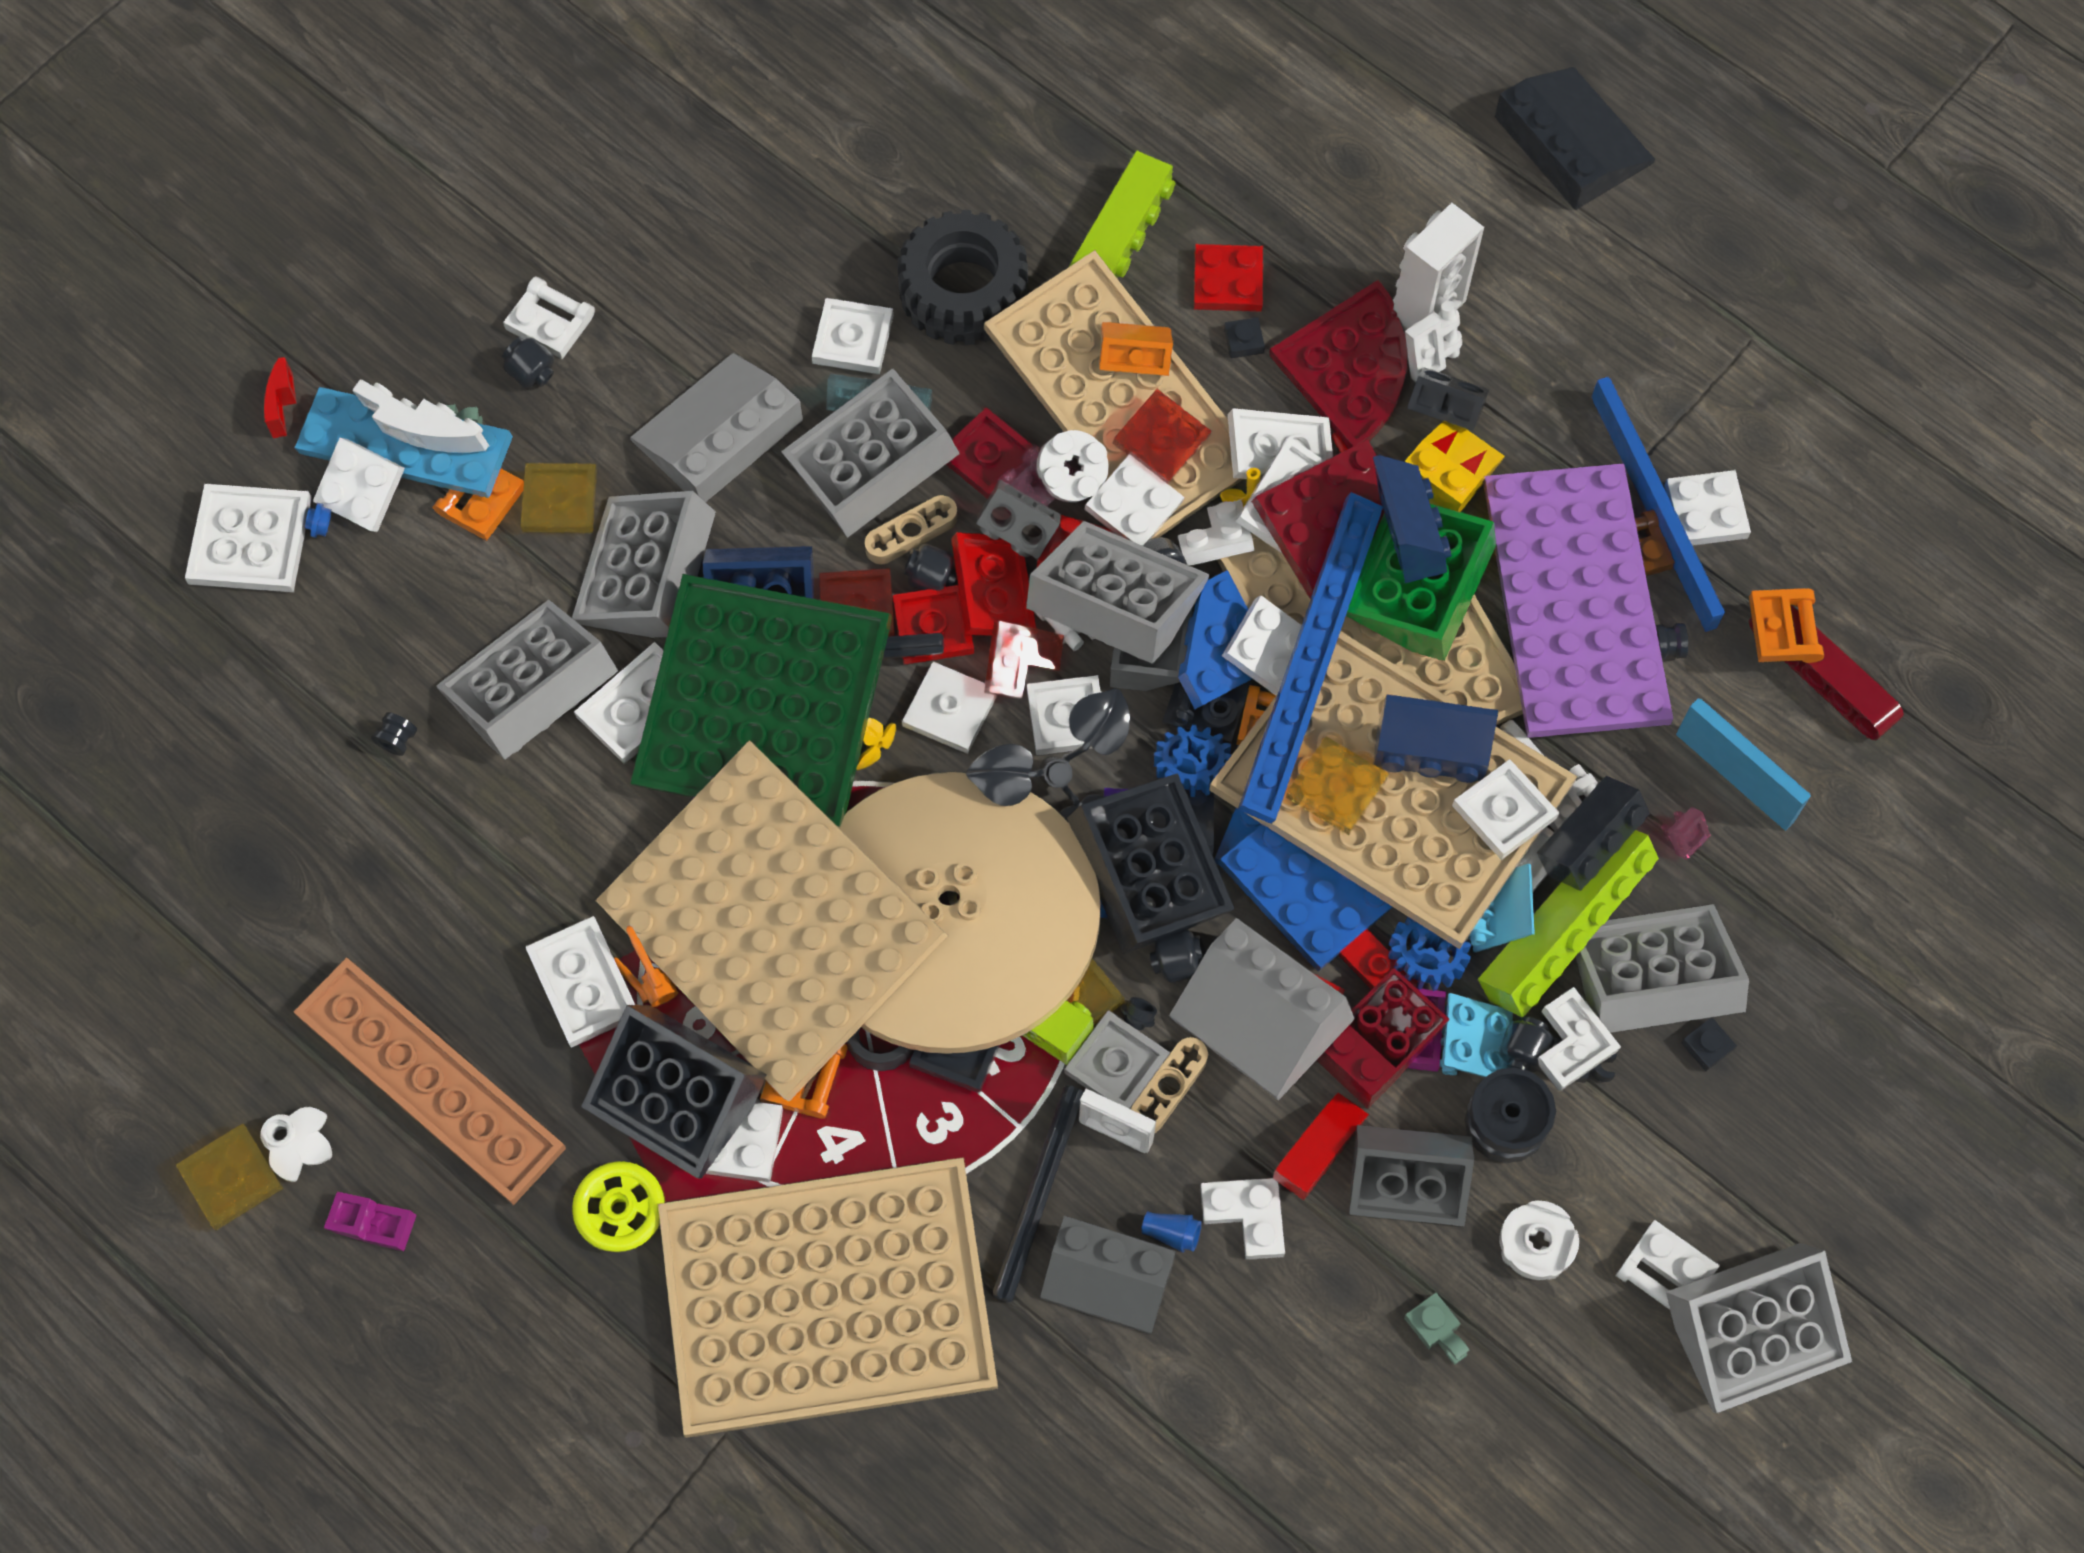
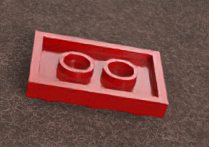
M956 532L951 541L965 633L969 635L1032 637L1037 630L1034 611L1026 608L1029 580L1025 557L1016 553L1011 548L1012 544L1000 537L998 540H995L985 534Z

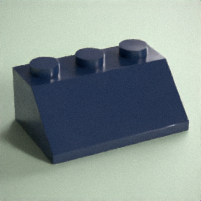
M1381 455L1373 457L1379 497L1405 583L1446 573V558L1452 557L1447 536H1439L1438 528H1442V521L1438 507L1431 508L1429 499H1433L1429 478L1422 479L1418 465Z
M812 546L706 549L703 560V574L706 579L814 599Z
M1387 694L1377 726L1373 766L1382 767L1388 772H1401L1403 770L1418 772L1420 775L1428 778L1445 776L1456 778L1464 783L1480 781L1485 777L1489 767L1498 710Z

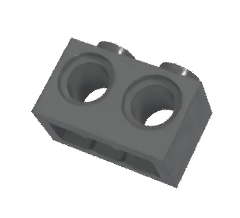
M999 479L979 512L976 524L981 526L980 530L988 537L998 540L1000 537L1011 543V548L1019 555L1027 558L1031 555L1038 559L1058 528L1061 515ZM996 507H1005L1011 512V516L1008 519L1000 520L993 515L992 510ZM1033 524L1038 526L1042 533L1037 537H1028L1022 529L1027 525Z

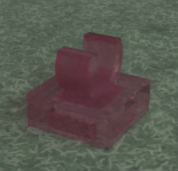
M1691 807L1686 813L1676 811L1673 814L1676 823L1672 827L1666 824L1661 826L1664 837L1672 842L1675 854L1685 860L1711 836L1703 812L1694 807Z

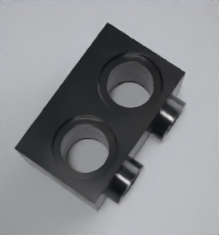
M1424 367L1418 375L1407 408L1473 431L1479 422L1490 389Z

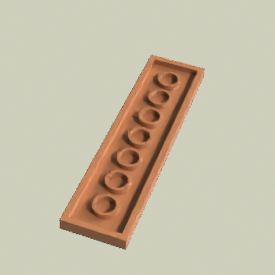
M348 958L294 1011V1014L512 1205L525 1194L566 1149L560 1140Z

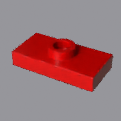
M1368 929L1354 939L1338 955L1371 990L1393 970L1397 961L1389 959V951ZM1404 970L1399 972L1405 977L1406 972ZM1413 978L1409 981L1413 986L1417 985L1416 979Z

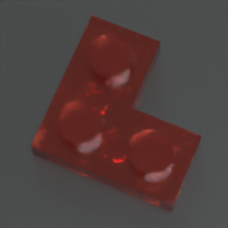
M1002 621L994 622L984 693L1016 700L1022 699L1027 666L1049 671L1060 670L1064 635Z

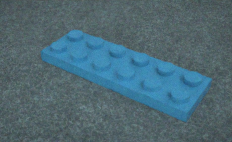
M319 387L295 446L299 454L330 461L339 438H346L404 467L401 478L481 497H490L513 437L509 430L477 423L482 427V435L489 444L486 451L453 453L429 450L405 443L383 433L372 418L375 412L365 407L356 395Z

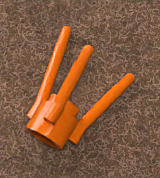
M628 926L626 932L647 972L641 978L643 984L615 957L614 960L624 978L638 992L643 1003L649 1001L652 1007L665 1004L677 996V986L660 968L654 969L633 927Z

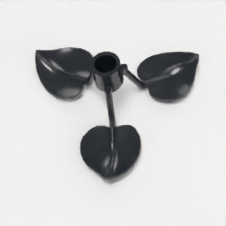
M1117 688L1090 694L1079 700L1070 712L1069 728L1072 735L1077 740L1083 741L1084 744L1069 754H1064L1062 758L1054 756L1045 758L1040 763L1039 768L1034 771H1030L1033 765V756L1028 749L1017 744H1003L980 755L969 766L966 776L989 800L1003 806H1013L1026 799L1032 789L1030 777L1035 778L1039 776L1045 784L1060 788L1074 804V806L1066 807L1059 812L1068 822L1067 818L1080 805L1104 798L1103 796L1093 794L1086 796L1081 802L1079 801L1078 797L1067 785L1072 778V768L1069 762L1086 752L1090 746L1102 755H1109L1122 746L1128 735L1130 724L1127 702L1121 691Z

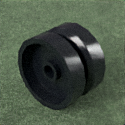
M1515 1067L1498 1069L1484 1077L1468 1103L1465 1115L1467 1136L1472 1137L1474 1147L1489 1159L1503 1163L1523 1161L1538 1151L1553 1128L1556 1115L1554 1096L1546 1083L1530 1071Z

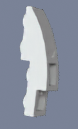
M361 379L353 389L361 403L375 412L372 418L382 432L397 440L429 450L453 453L486 451L489 447L488 442L482 435L483 429L480 425L469 418H465L462 421L455 417L456 414L440 402L434 405L423 399L417 407L405 398H402L401 401L393 398V394L381 384L375 383L372 386Z

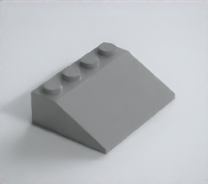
M732 353L630 438L683 491H693L704 502H707L803 421L800 400L775 377Z
M894 369L884 374L781 451L847 537L960 454L947 430Z
M693 491L608 497L572 619L580 625L650 638L667 637L682 574L698 576L716 511Z
M1083 521L1030 574L1026 608L1153 664L1172 642L1207 583L1209 574Z
M548 599L436 686L483 740L503 759H507L541 731L546 730L564 713L577 706L582 699L596 688L604 685L618 670L602 643Z
M1714 904L1608 920L1587 942L1585 948L1576 955L1587 1004L1610 1033L1746 1012L1749 978Z
M1237 918L1210 945L1169 1015L1173 1021L1201 1040L1207 1047L1278 1101L1355 1019L1345 996Z
M1799 1243L1666 1292L1677 1335L1709 1405L1715 1413L1722 1412L1852 1362L1824 1250Z

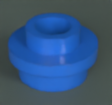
M317 503L316 509L309 508L305 529L311 530L310 537L316 538L317 535L326 537L332 509L324 508L323 503Z

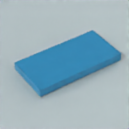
M1698 698L1689 707L1676 735L1786 831L1795 822L1811 797L1810 793L1702 699Z

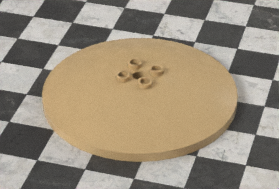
M948 772L917 776L894 783L865 798L845 814L842 824L838 828L948 935L861 1026L863 1029L885 1041L908 1049L931 1053L972 1052L988 1049L1026 1034L1043 1023L1071 996L1088 969L1096 948L1100 925V896L1096 874L1085 852L1072 831L1070 824L1053 807L1031 792L1019 804L1013 806L999 805L989 800L968 779L966 773ZM946 891H954L960 896L958 902L950 906L942 904L939 901V897Z

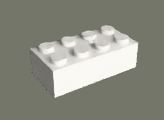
M1453 203L1443 212L1440 210L1436 211L1428 220L1426 228L1420 234L1417 232L1413 233L1404 244L1405 254L1399 266L1401 273L1396 282L1397 293L1393 299V310L1397 312V317L1404 331L1432 313L1439 318V313L1442 311L1441 305L1445 301L1454 302L1456 310L1466 301L1484 227Z

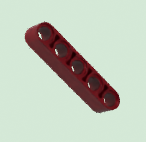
M1790 605L1796 645H1803L1799 612L1793 605ZM1751 617L1749 618L1748 623L1751 630L1754 633L1753 622ZM1816 627L1818 644L1823 646L1824 658L1814 663H1806L1802 660L1784 662L1865 737L1875 741L1878 740L1903 717L1902 707L1885 689Z

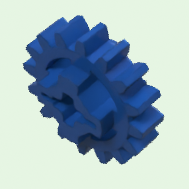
M1192 725L1189 732H1185L1181 726L1177 727V735L1174 736L1167 732L1165 733V742H1157V752H1154L1156 777L1165 778L1178 773L1184 789L1189 790L1191 797H1195L1196 790H1202L1205 795H1209L1211 782L1232 756L1230 754L1231 745L1230 743L1223 744V735L1221 733L1212 737L1210 735L1211 728L1209 727L1204 729L1203 732H1198L1196 725Z
M1407 917L1405 923L1399 922L1389 941V945L1392 948L1388 957L1389 959L1397 960L1394 968L1398 972L1404 970L1406 972L1405 978L1408 981H1411L1413 978L1416 979L1418 989H1422L1425 983H1430L1432 990L1437 991L1441 981L1446 987H1450L1455 978L1460 980L1471 958L1467 954L1471 947L1470 942L1465 941L1462 947L1458 949L1410 917ZM1408 938L1411 939V942L1409 944L1411 949L1409 951H1407L1406 941ZM1452 950L1453 960L1449 963L1450 956L1448 952Z

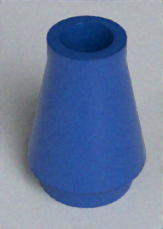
M1147 1212L1142 1224V1234L1151 1236L1182 1253L1185 1250H1195L1201 1232V1221L1194 1220L1193 1215Z

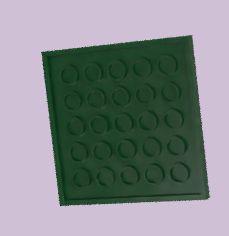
M682 574L630 784L636 787L695 798L744 745L751 741L837 827H840L850 799L892 615L875 610Z

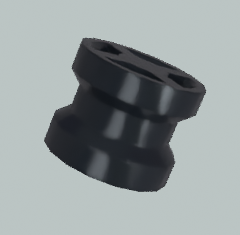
M1676 623L1673 627L1668 628L1663 624L1655 625L1662 660L1671 655H1674L1677 659L1686 658L1688 654L1686 625L1684 623Z
M386 712L382 718L383 726L380 730L374 732L371 739L376 745L387 752L403 756L407 749L406 742L409 738L415 736L417 728L407 719L395 713Z

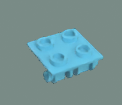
M1528 863L1515 868L1469 935L1468 939L1471 940V945H1473V952L1476 953L1535 934L1531 864Z
M1448 993L1445 1014L1450 1020L1442 1030V1034L1445 1035L1441 1039V1045L1444 1046L1442 1059L1440 1060L1442 1073L1445 1075H1457V1070L1486 1077L1498 1069H1506L1508 1063L1501 1058L1499 1048L1510 1022H1512L1513 1013L1494 1005Z

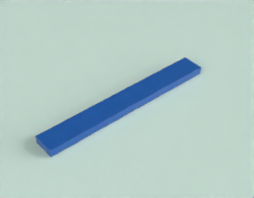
M1609 377L1599 379L1596 382L1591 398L1646 511L1653 509L1657 514L1660 530L1675 562L1673 567L1705 632L1717 629L1725 611Z

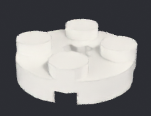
M1069 430L1055 435L1043 445L1038 455L1037 473L1039 479H1042L1046 490L1051 496L1064 502H1078L1094 496L1105 483L1108 475L1109 465L1105 446L1090 434L1082 431ZM1075 457L1078 459V464L1081 465V471H1076L1074 476L1069 475V468L1064 466V462L1070 461Z
M1547 1201L1528 1202L1527 1205H1522L1513 1210L1506 1218L1500 1231L1499 1241L1503 1261L1511 1266L1515 1272L1529 1279L1551 1280L1558 1277L1571 1265L1579 1248L1578 1232L1569 1220L1570 1216L1561 1207ZM1538 1231H1542L1545 1233L1544 1240L1549 1242V1247L1542 1246L1540 1250L1535 1249L1533 1243L1529 1241V1235L1535 1236Z

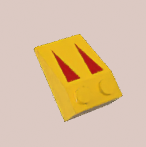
M1443 421L1421 441L1405 462L1418 465L1422 479L1429 478L1433 492V499H1429L1430 504L1461 512L1483 485L1485 477L1492 474L1505 456L1466 428Z

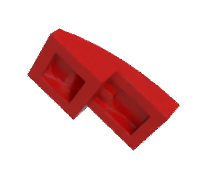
M285 357L277 359L269 376L265 393V423L273 438L287 436L283 406L297 404L293 373Z

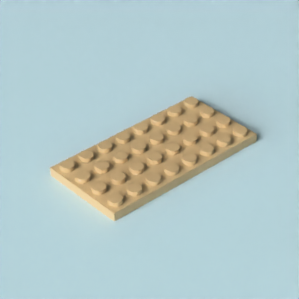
M1094 250L985 322L984 330L1063 432L1069 430L1082 431L1090 434L1105 446L1109 465L1106 481L1130 454L1184 497L1183 502L1151 538L1152 540L1159 538L1220 496L1221 492L1232 488L1243 479L1233 478L1228 419L1173 349L1169 376L1099 370L1102 322L1154 325Z

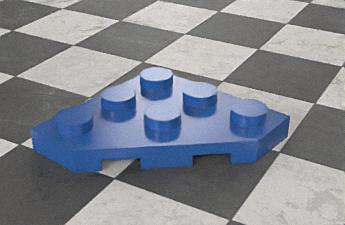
M1228 570L1207 581L1196 599L1193 617L1189 618L1184 642V645L1187 646L1185 661L1180 664L1178 678L1194 709L1253 679L1222 657L1248 612V608Z

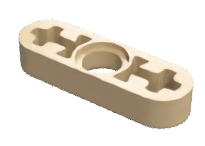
M943 495L935 496L870 531L865 538L867 557L873 563L886 564L950 530L957 522L956 503L950 497ZM935 510L947 511L948 517L943 519L941 515L936 516ZM926 520L927 522L930 521L931 527H927ZM908 523H916L921 527V532L914 537L905 536L901 530ZM893 532L896 533V538L892 539ZM880 541L883 545L887 544V550L882 552L880 548L875 549V543Z
M1193 1037L1181 1040L1132 1105L1131 1110L1141 1114L1139 1112L1140 1109L1146 1112L1153 1105L1154 1098L1149 1097L1150 1094H1153L1155 1099L1160 1102L1154 1112V1118L1156 1119L1154 1133L1161 1129L1204 1070L1208 1059L1206 1045L1201 1040ZM1193 1049L1197 1050L1199 1062L1190 1061L1183 1074L1179 1070L1184 1061V1053L1182 1051L1190 1053ZM1164 1077H1173L1179 1082L1180 1089L1174 1095H1165L1159 1090V1081Z

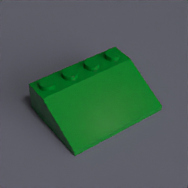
M1430 504L1431 508L1438 507L1442 521V528H1438L1439 536H1447L1452 557L1446 558V573L1405 583L1384 514L1369 546L1346 616L1411 652L1445 661L1495 549L1494 522Z

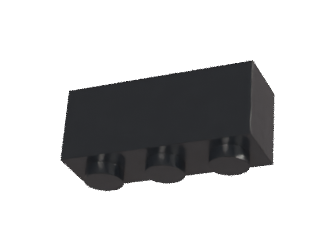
M1605 776L1536 852L1547 875L1581 891L1649 816L1650 812L1640 790Z

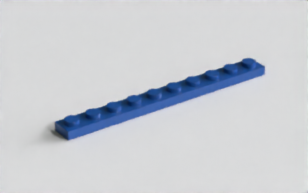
M1352 492L1345 499L1238 806V810L1270 824L1277 818L1383 506Z

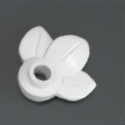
M304 1107L298 1109L290 1116H272L263 1124L260 1132L261 1141L270 1150L269 1164L271 1168L281 1178L295 1182L300 1175L303 1164L319 1165L332 1158L330 1143L318 1132L327 1119V1115L324 1112L312 1107ZM281 1129L287 1130V1135L283 1140H275L277 1131Z

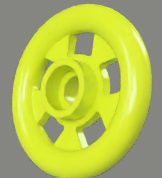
M611 1162L595 1168L581 1181L573 1199V1219L581 1236L594 1247L610 1252H623L641 1246L654 1235L660 1225L658 1204L665 1203L659 1182L647 1169L631 1162ZM621 1177L622 1187L606 1191L605 1180ZM641 1184L648 1197L638 1202L631 1190ZM589 1198H601L599 1214L588 1213ZM624 1202L626 1208L622 1213L617 1214L612 1211L615 1203ZM639 1212L646 1219L637 1230H633L628 1226V1223ZM606 1221L610 1225L619 1226L615 1236H608L600 1232L603 1222Z

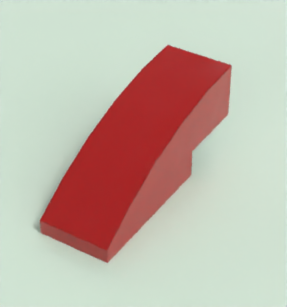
M1338 1092L1275 1169L1273 1179L1304 1201L1323 1174H1326L1356 1134L1357 1125H1362L1369 1114Z

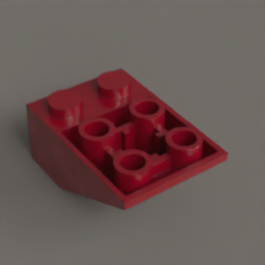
M1395 968L1351 1010L1355 1019L1316 1060L1367 1109L1401 1076L1450 1020Z

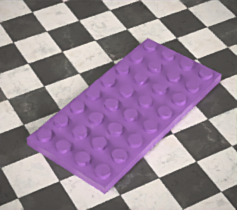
M1624 464L1486 476L1483 485L1489 520L1493 521L1495 525V555L1527 738L1671 725L1673 714Z

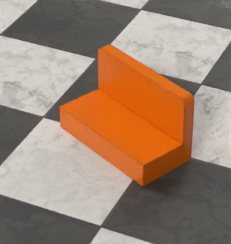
M1102 322L1099 370L1169 376L1173 348L1170 328Z

